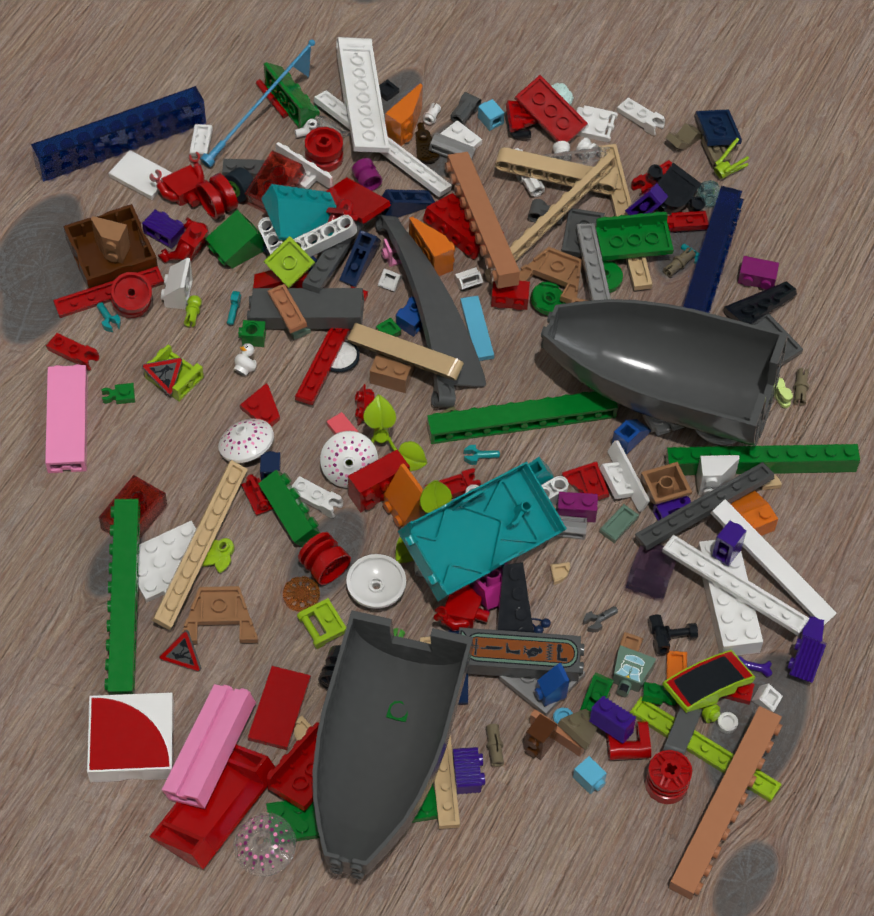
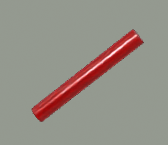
M261 79L256 81V85L265 94L268 90L267 86ZM270 92L267 99L283 118L288 117V112Z

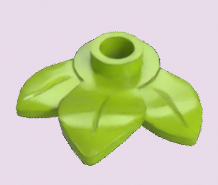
M223 538L219 541L214 539L202 567L215 564L219 573L225 571L231 563L234 543L228 538Z

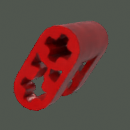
M648 721L636 722L637 740L622 743L606 733L609 760L651 758Z

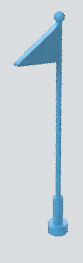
M313 39L309 40L304 50L223 141L220 140L209 154L204 153L200 160L207 167L211 168L214 165L215 161L213 159L226 146L229 138L292 67L309 77L311 46L315 45Z

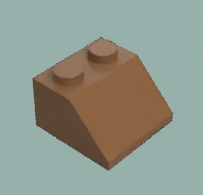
M92 216L91 221L95 242L103 256L111 262L123 264L130 249L127 225Z
M378 354L370 369V383L406 393L416 367Z
M678 462L641 472V484L650 502L655 505L692 494V490Z

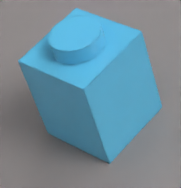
M492 99L478 106V118L491 131L504 124V111Z
M588 756L574 769L573 778L591 794L595 790L599 791L604 787L607 773Z

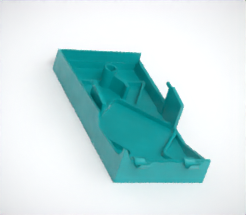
M525 462L453 499L442 507L414 521H410L397 532L437 601H440L500 568L502 565L554 538L567 528L528 462Z

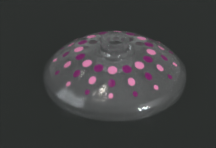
M268 812L258 813L246 819L238 828L233 841V851L238 864L246 872L260 877L271 876L282 871L290 863L296 848V837L291 825L283 817ZM263 838V843L258 845V840Z

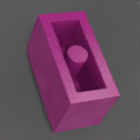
M743 256L738 284L765 290L774 287L779 262Z
M559 492L557 513L561 516L587 518V522L595 523L598 494Z

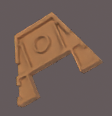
M548 247L534 257L531 263L521 267L519 281H529L532 275H536L562 285L566 288L560 296V301L571 303L573 297L577 298L582 259Z
M239 586L199 587L183 631H189L193 644L198 642V625L240 624V643H258V636Z

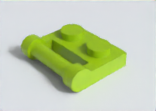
M329 598L297 614V618L305 625L317 649L345 634L346 626ZM310 616H315L325 633L324 635H319L309 618Z

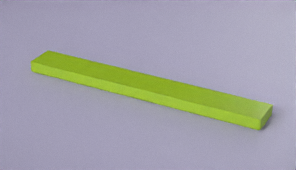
M640 697L630 711V714L636 716L637 720L648 721L651 729L668 739L676 719L675 717L650 702L642 701V697ZM694 730L687 751L725 774L734 754ZM757 769L754 774L757 779L753 787H748L747 789L771 802L782 784Z

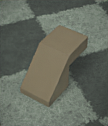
M685 123L677 134L669 132L666 139L677 148L686 150L700 140L703 135L694 125Z

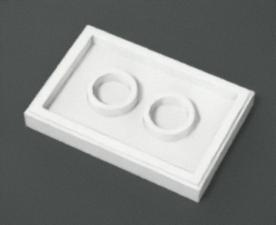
M129 150L109 172V177L153 200L159 193V190L156 187L157 183L150 180V174L152 173L155 178H158L155 170L158 169L162 173L161 178L172 172Z

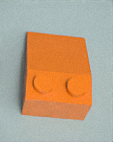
M421 83L385 113L387 136L400 146L409 142L415 131L422 110L423 85Z
M413 216L410 217L409 235L426 255L437 274L441 276L453 271V263L455 262L454 244L451 241L449 242L442 233Z
M404 463L400 465L384 493L383 503L386 512L392 514L396 526L401 528L410 521L425 515L420 506V496L423 488Z
M755 490L731 503L734 509L761 536L775 531L778 517L769 503Z

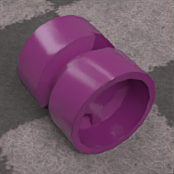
M363 158L353 165L352 173L358 179L360 185L374 191L382 184V177L371 159Z

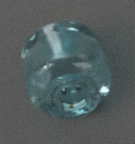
M704 181L698 188V196L705 200V206H715L721 200L720 186L715 181Z

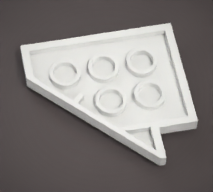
M192 521L139 544L138 589L146 603L165 594L196 530Z

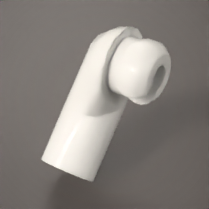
M309 119L303 128L294 130L296 138L307 136L311 130L316 129L317 121Z

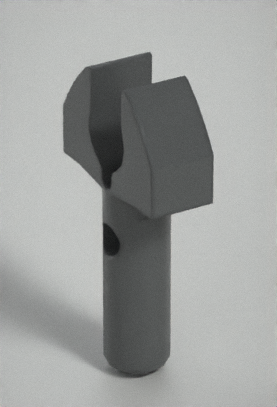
M613 606L599 615L593 614L592 611L586 613L583 626L592 621L595 624L588 627V632L602 630L601 622L617 614V607Z

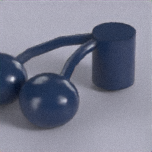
M532 618V620L541 621V625L535 626L533 624L534 633H543L544 628H548L551 625V621L548 618L542 620Z

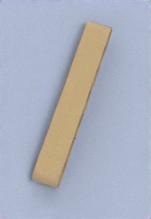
M505 147L499 149L495 167L503 172L571 187L578 180H581L589 169L594 168ZM610 171L590 191L607 195L613 194L616 189L618 175Z
M354 323L347 341L359 347L454 381L457 380L464 364L454 357L358 323Z

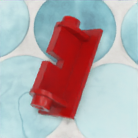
M365 384L355 394L357 426L364 421V411L375 398L373 390L366 389Z
M252 474L248 475L246 483L241 484L255 515L257 516L272 510V505L258 484L261 482L260 478Z

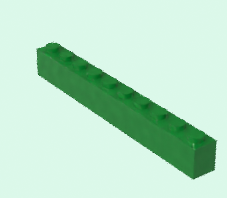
M595 391L573 395L565 394L559 397H545L538 400H526L517 403L509 402L503 405H489L482 408L474 407L468 410H453L447 413H433L432 415H427V429L430 443L438 444L612 419L617 416L618 406L616 402L601 396Z
M858 444L667 447L665 465L678 462L684 475H696L700 456L739 455L740 459L736 474H742L762 462L774 474L856 472L860 463Z
M114 499V506H111V518H114V525H110V537H113V543L109 545V554L113 555L112 562H109V574H112V581H108V593H111V600L107 601V611L110 613V620H107V632H110V639H106V651H109V659H105V670L108 671V678H105L104 687L109 695L135 694L140 503L139 499Z

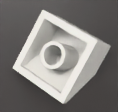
M186 258L171 266L169 273L165 274L164 284L166 287L162 289L161 300H164V305L167 308L185 309L188 305L187 300L190 296L193 282L190 258Z
M739 455L700 456L696 473L698 496H703L734 479L740 459Z

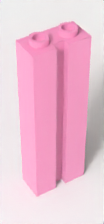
M56 365L48 367L45 459L48 473H63V470H71V472L87 471L88 374L86 365Z
M213 685L162 788V791L169 800L205 809L256 704L250 691L244 688L233 690L228 685Z

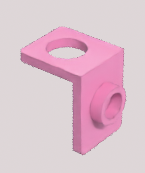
M383 239V249H381L383 258L387 260L389 267L402 264L400 259L396 260L392 257L394 253H397L396 249H391L387 239Z

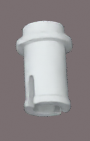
M432 103L429 110L424 113L423 121L426 124L431 125L435 123L436 116L441 110L440 105Z

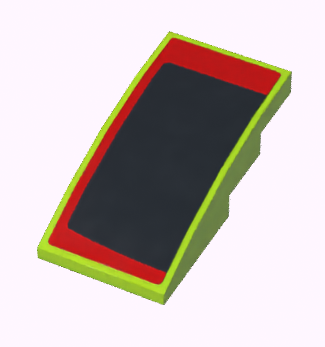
M728 650L697 662L665 680L662 685L687 713L717 704L720 697L734 694L738 687L753 683L755 676L732 650Z

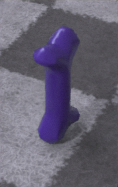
M738 656L749 670L761 672L766 677L772 675V670L770 669L771 661L759 664L746 661L742 656Z

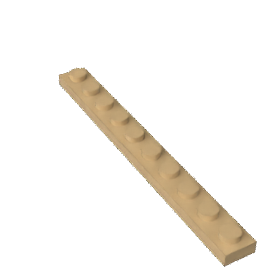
M617 145L599 146L600 158L605 157L608 153L615 157V167L611 171L618 175L615 192L610 194L615 216L628 215L625 210L630 206L631 199ZM646 257L627 258L626 261L634 291L652 289V280Z
M608 153L605 157H602L593 169H589L585 176L573 185L569 192H565L556 204L550 206L544 216H540L531 228H527L519 240H515L512 243L510 250L515 261L615 167V157L612 154ZM486 268V281L492 285L490 269Z
M233 460L228 462L152 618V621L168 630L172 628L248 470Z
M421 637L420 642L431 644V638ZM451 736L449 737L438 773L434 779L439 829L460 828Z

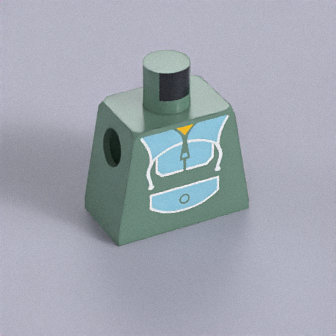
M620 645L613 675L614 684L619 685L616 691L617 694L627 697L630 690L639 692L644 682L647 681L652 673L656 658Z

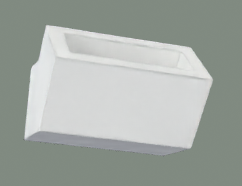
M476 267L455 274V282L459 289L483 283L481 273Z

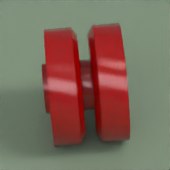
M318 127L311 130L305 138V159L313 162L323 171L331 172L341 166L344 159L343 138L341 134L329 127Z
M221 173L210 177L209 182L204 180L196 185V193L200 203L212 219H218L224 215L225 211L231 212L238 207V200L233 187Z
M126 272L119 275L111 286V304L113 309L125 318H137L148 311L152 297L150 282L137 272Z

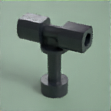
M661 615L649 616V628L651 633L655 634L654 645L659 655L669 653L671 637L687 636L688 639L698 638L696 623H688L686 628L670 629L668 625L664 626Z

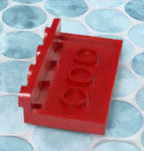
M451 193L427 206L423 217L424 222L445 235L449 241L470 258L476 259L480 246L475 242V234L470 230V222L465 218V210L460 206V198Z
M318 722L307 729L302 739L297 740L292 750L281 758L280 763L267 774L268 789L303 811L313 802V764L319 727Z

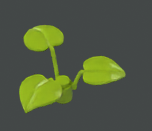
M378 394L365 409L364 421L369 427L373 428L374 437L371 438L373 444L375 441L378 443L388 441L395 451L397 448L389 436L388 428L395 424L396 413L392 405L383 396ZM408 441L400 445L398 451L409 464L410 471L418 470L427 464L424 451L419 444ZM348 459L345 463L352 465L353 461Z
M438 480L430 482L423 489L420 496V506L423 511L430 513L452 500L450 489ZM399 537L396 543L395 560L398 563L414 561L403 540Z

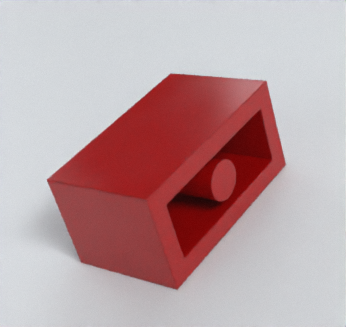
M494 281L491 307L528 310L530 281H519V285L497 288Z

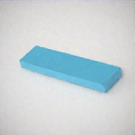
M479 296L460 298L467 330L479 361L494 359V352Z

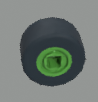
M235 168L225 175L233 187L238 203L244 202L256 193V182L245 168Z

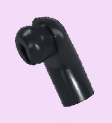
M508 129L514 139L531 138L530 130L520 129L510 132V129Z

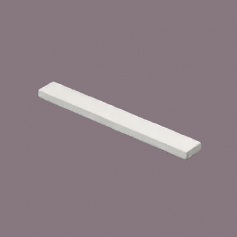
M726 499L710 513L723 527L731 520L747 530L743 547L811 617L824 620L825 625L837 614Z
M673 535L663 547L662 552L797 636L808 623L809 618L677 536Z

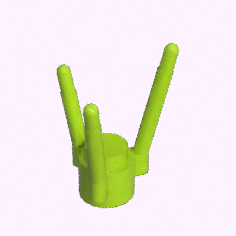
M736 138L720 159L715 162L714 172L720 179L748 166V163L741 165L749 159L748 156L733 165H730L728 161L722 162L739 141V138Z

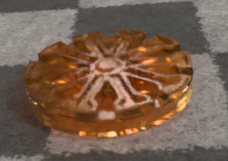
M306 576L292 578L285 584L283 589V600L294 611L301 612L317 604L320 599L318 584Z

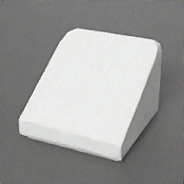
M384 269L378 286L395 292L403 276Z
M768 683L758 688L752 701L774 712L783 696Z

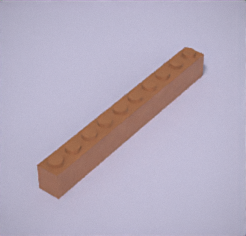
M469 153L449 154L447 162H445L446 173H449L450 182L455 186V194L460 198V206L465 210V218L470 222V230L475 234V242L480 246V253L485 258L486 268L490 269L492 282L495 281L497 288L519 285L520 270Z
M761 706L758 707L670 882L669 889L692 900L694 894H700L704 885L701 883L703 876L708 877L713 867L710 862L712 858L717 859L722 849L719 844L721 840L726 841L731 831L728 829L730 822L735 823L740 813L737 811L739 804L744 805L748 794L745 792L748 787H753L757 779L754 774L757 769L761 771L766 760L763 756L765 752L770 753L774 742L771 741L773 736H778L783 726L779 724L782 716Z

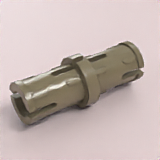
M688 247L679 256H675L673 261L663 268L664 274L672 277L679 269H683L686 263L696 256L694 250Z
M803 368L797 370V379L794 384V403L798 405V400H800L799 406L806 404V392L809 389V384L807 383L809 371L805 369L803 374Z
M489 724L486 726L488 736L487 749L490 750L491 766L500 767L504 765L502 754L503 742L500 740L499 725Z

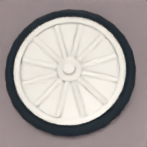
M344 341L330 371L345 372L352 369L360 358L357 346L349 341Z

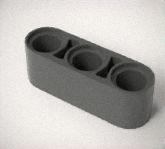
M680 707L663 751L674 750L685 755L702 709L686 713Z

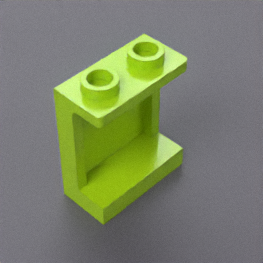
M168 344L160 349L157 355L147 363L181 357L173 353L172 347ZM182 359L176 383L172 387L173 393L170 396L180 402L204 378L203 367L198 363L192 366ZM144 371L145 379H147L148 381H150L151 383H153L154 385H156L157 387H159L161 390H163V389Z

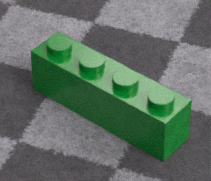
M275 470L258 484L294 543L303 547L311 538L320 534L317 528L319 524L315 518L310 517L308 506L300 501L299 497L301 495L295 487L292 488L290 477L285 472L281 473Z

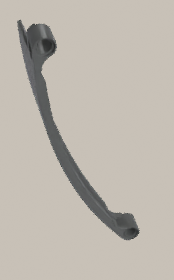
M379 215L376 219V229L388 232L390 240L402 262L419 310L427 347L454 357L464 363L456 381L433 373L435 384L431 403L434 407L450 408L456 402L454 386L485 387V375L478 355L450 294L426 255L405 230L398 217Z

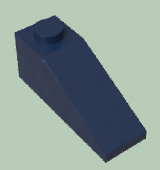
M386 189L382 197L389 200L391 206L381 213L385 216L401 217L426 209L427 206L435 201L429 190Z
M362 230L359 231L339 279L340 281L357 287L381 242L377 236Z

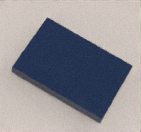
M729 109L695 112V118L707 146L731 145L736 138H739L736 144H741L742 138Z

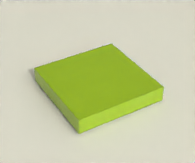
M290 236L263 261L288 288H291L315 264L314 260Z

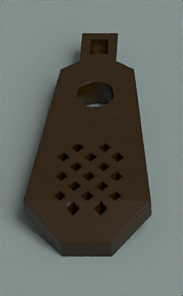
M420 122L417 124L418 131L415 132L417 159L423 163L435 162L440 156L438 153L429 150L432 137L430 132L425 129L424 123Z

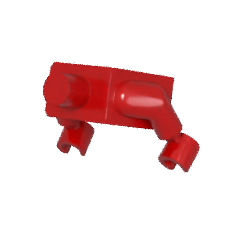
M196 152L197 160H193L191 154L188 157L189 161L193 163V167L190 164L161 178L162 173L158 169L155 170L158 178H155L152 173L150 174V180L157 183L156 187L164 199L176 202L179 206L189 203L192 207H196L200 204V199L196 193V185L204 181L205 176L201 164L199 165L198 163L200 159L198 152Z
M189 217L186 218L187 222L183 224L186 231L180 237L175 251L169 253L165 248L161 250L162 253L158 254V257L163 263L169 260L182 261L186 258H190L192 261L207 241L205 238L208 236V226L201 222L192 221Z
M467 585L449 595L445 607L439 606L436 608L435 612L437 613L433 618L435 621L441 620L440 624L447 626L452 631H459V627L473 628L476 620L487 623L491 612L481 609L482 597L470 585Z

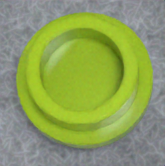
M717 704L707 706L702 711V717H704V721L707 723L715 722L720 716V706Z

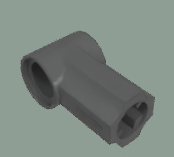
M464 92L460 98L459 105L451 114V119L454 122L458 120L464 124L472 113L478 111V106L481 105L482 100Z
M534 199L530 206L528 219L536 223L540 216H544L548 212L550 206L541 199ZM564 216L556 223L562 224Z

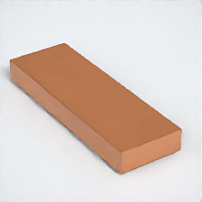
M285 284L268 290V295L290 334L307 327V322Z
M535 709L530 715L529 723L531 725L538 715L542 714ZM557 724L555 741L580 757L584 753V749Z

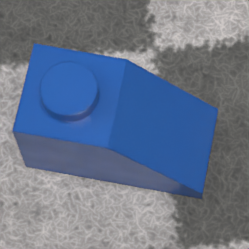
M561 663L554 666L537 680L536 689H534L535 695L539 701H542L544 706L567 698L570 680Z

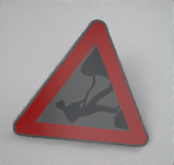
M182 358L146 363L142 365V369L170 396L173 393L172 387L176 383Z
M184 630L159 656L160 660L197 672L201 670V665L188 630Z

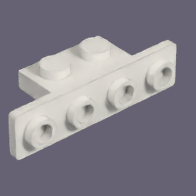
M279 142L275 144L276 155L286 161L278 169L280 176L297 187L309 189L316 181L327 188L333 186L332 176L329 172L323 171L313 162L304 159L302 155L293 152L288 146L282 145Z
M616 440L608 449V454L613 463L602 464L600 471L615 499L631 497L638 512H642L650 500L620 442Z

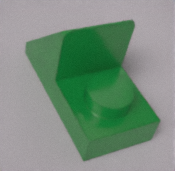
M595 672L580 711L587 709L591 712L592 706L602 696L609 698L614 680Z

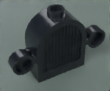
M672 163L664 175L659 165L654 164L649 167L647 176L651 180L657 181L658 185L668 195V198L656 208L659 212H667V214L677 213L686 204L694 212L703 210L706 204L705 200L700 196L693 197L702 183L675 163Z

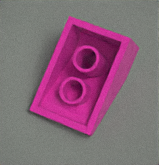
M502 566L470 584L474 591L482 597V604L487 610L499 606Z

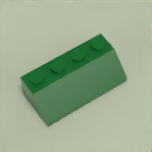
M266 62L264 63L265 85L269 89L285 70L281 66ZM288 72L271 93L288 112V116L299 129L303 128L309 119H315L318 124L319 109L317 106H313L308 95L301 91L299 84L292 80V76Z

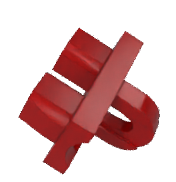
M341 199L336 208L328 207L326 211L330 214L328 222L343 215H349L353 221H357L359 216L352 215L354 205L351 200Z

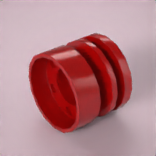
M322 532L311 538L302 547L298 554V561L308 571H311V575L320 585H326L336 580L345 572L351 562V556L341 546H338V542L333 539L330 533Z
M664 750L654 755L650 761L645 780L646 791L652 799L667 805L675 804L684 798L687 794L693 772L687 757L674 750Z

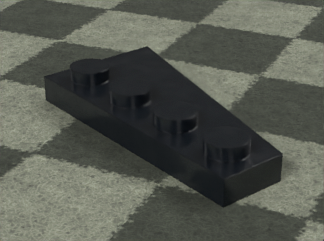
M786 281L725 306L724 313L733 320L752 324L796 296L797 291L795 287Z
M520 562L502 565L496 630L534 633L524 564Z

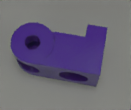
M684 496L660 504H654L652 512L657 521L691 503V500L688 496Z

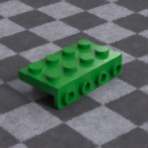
M667 212L639 213L596 219L595 229L602 261L673 254L674 249L667 223Z

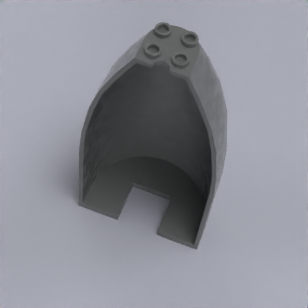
M604 299L555 305L553 312H549L547 318L549 325L547 324V327L544 326L541 332V337L543 338L541 348L545 349L581 383L601 396L660 421L752 446L758 444L772 406L775 389L778 385L779 373L786 350L787 333L691 308L640 300Z
M351 610L322 708L313 764V801L317 828L325 862L330 866V872L341 875L343 872L351 874L350 876L355 879L362 880L364 875H367L388 854L418 814L438 773L447 748L473 651V637L432 628L430 635L431 644L394 636L392 619ZM394 701H402L403 704H394L390 709L391 714L396 718H401L405 716L408 712L406 722H401L386 717L389 705H391Z

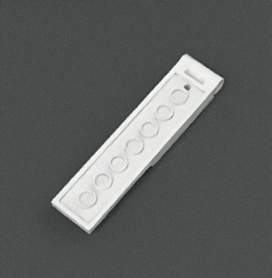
M337 37V59L344 105L347 106L353 151L388 153L389 142L372 39Z

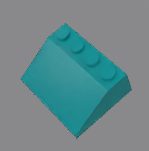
M271 184L261 198L279 240H286L289 236L295 239L326 224L330 217V214L326 212L328 207L336 208L330 192Z

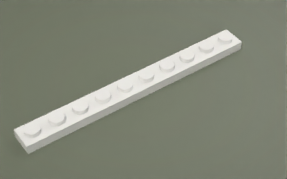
M327 90L314 97L313 102L350 129L347 106ZM388 137L389 151L388 153L380 152L438 197L451 191L452 185Z

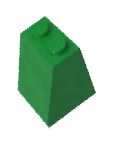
M238 209L205 238L209 242L208 248L214 254H219L218 260L224 266L227 264L232 269L264 252L262 249L265 242L261 233Z

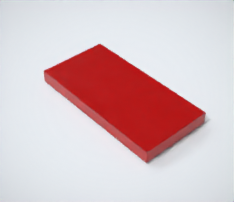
M541 75L535 78L514 98L556 142L571 141L588 125Z
M348 177L326 190V192L331 193L336 207L341 199L351 200L354 205L352 215L359 216L357 221L362 224L391 206L389 200Z
M276 666L271 667L248 734L249 741L288 750L311 675Z

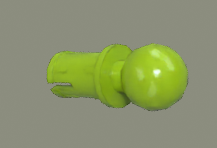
M192 295L187 300L188 305L185 308L186 316L184 320V325L190 327V325L192 327L195 326L197 315L200 313L199 307L202 304V300L197 295Z

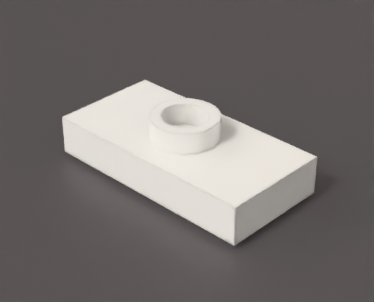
M195 124L189 152L191 156L197 157L196 152L200 154V157L204 153L208 154L213 131L212 125Z

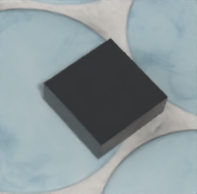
M388 79L379 85L381 97L386 101H389L399 93V88Z

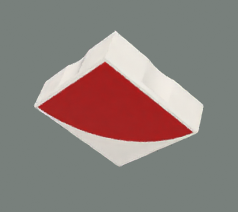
M173 693L89 696L87 774L90 782H110L126 779L159 780L168 778L174 766V749L172 744L174 731Z

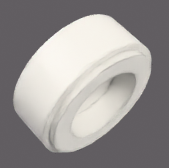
M724 712L718 717L717 727L721 732L730 734L737 729L738 719L733 713Z

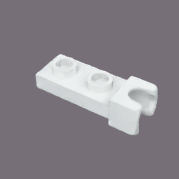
M627 98L617 107L618 113L643 127L644 131L652 136L656 135V127L664 128V116L657 112L653 113L630 98Z
M300 476L292 485V488L295 487L300 493L299 499L320 510L322 514L330 518L335 517L333 506L343 507V499L340 495L332 491L329 492Z

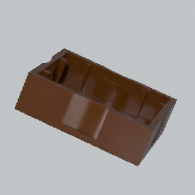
M132 204L97 216L98 218L127 225L130 249L123 264L105 259L95 242L91 218L63 226L66 241L87 289L113 281L119 275L126 272L138 273L158 266L157 257L148 238L142 231L141 222Z

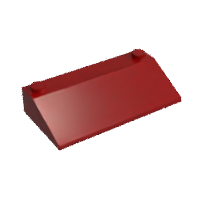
M236 744L205 809L176 802L149 837L187 863L203 870L266 789L267 774L272 768H275L274 764L268 756Z

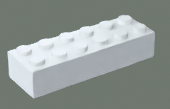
M716 540L699 542L697 548L699 551L748 580L741 551L728 567L712 557ZM702 577L719 653L732 650L737 656L760 653L763 639L756 610Z

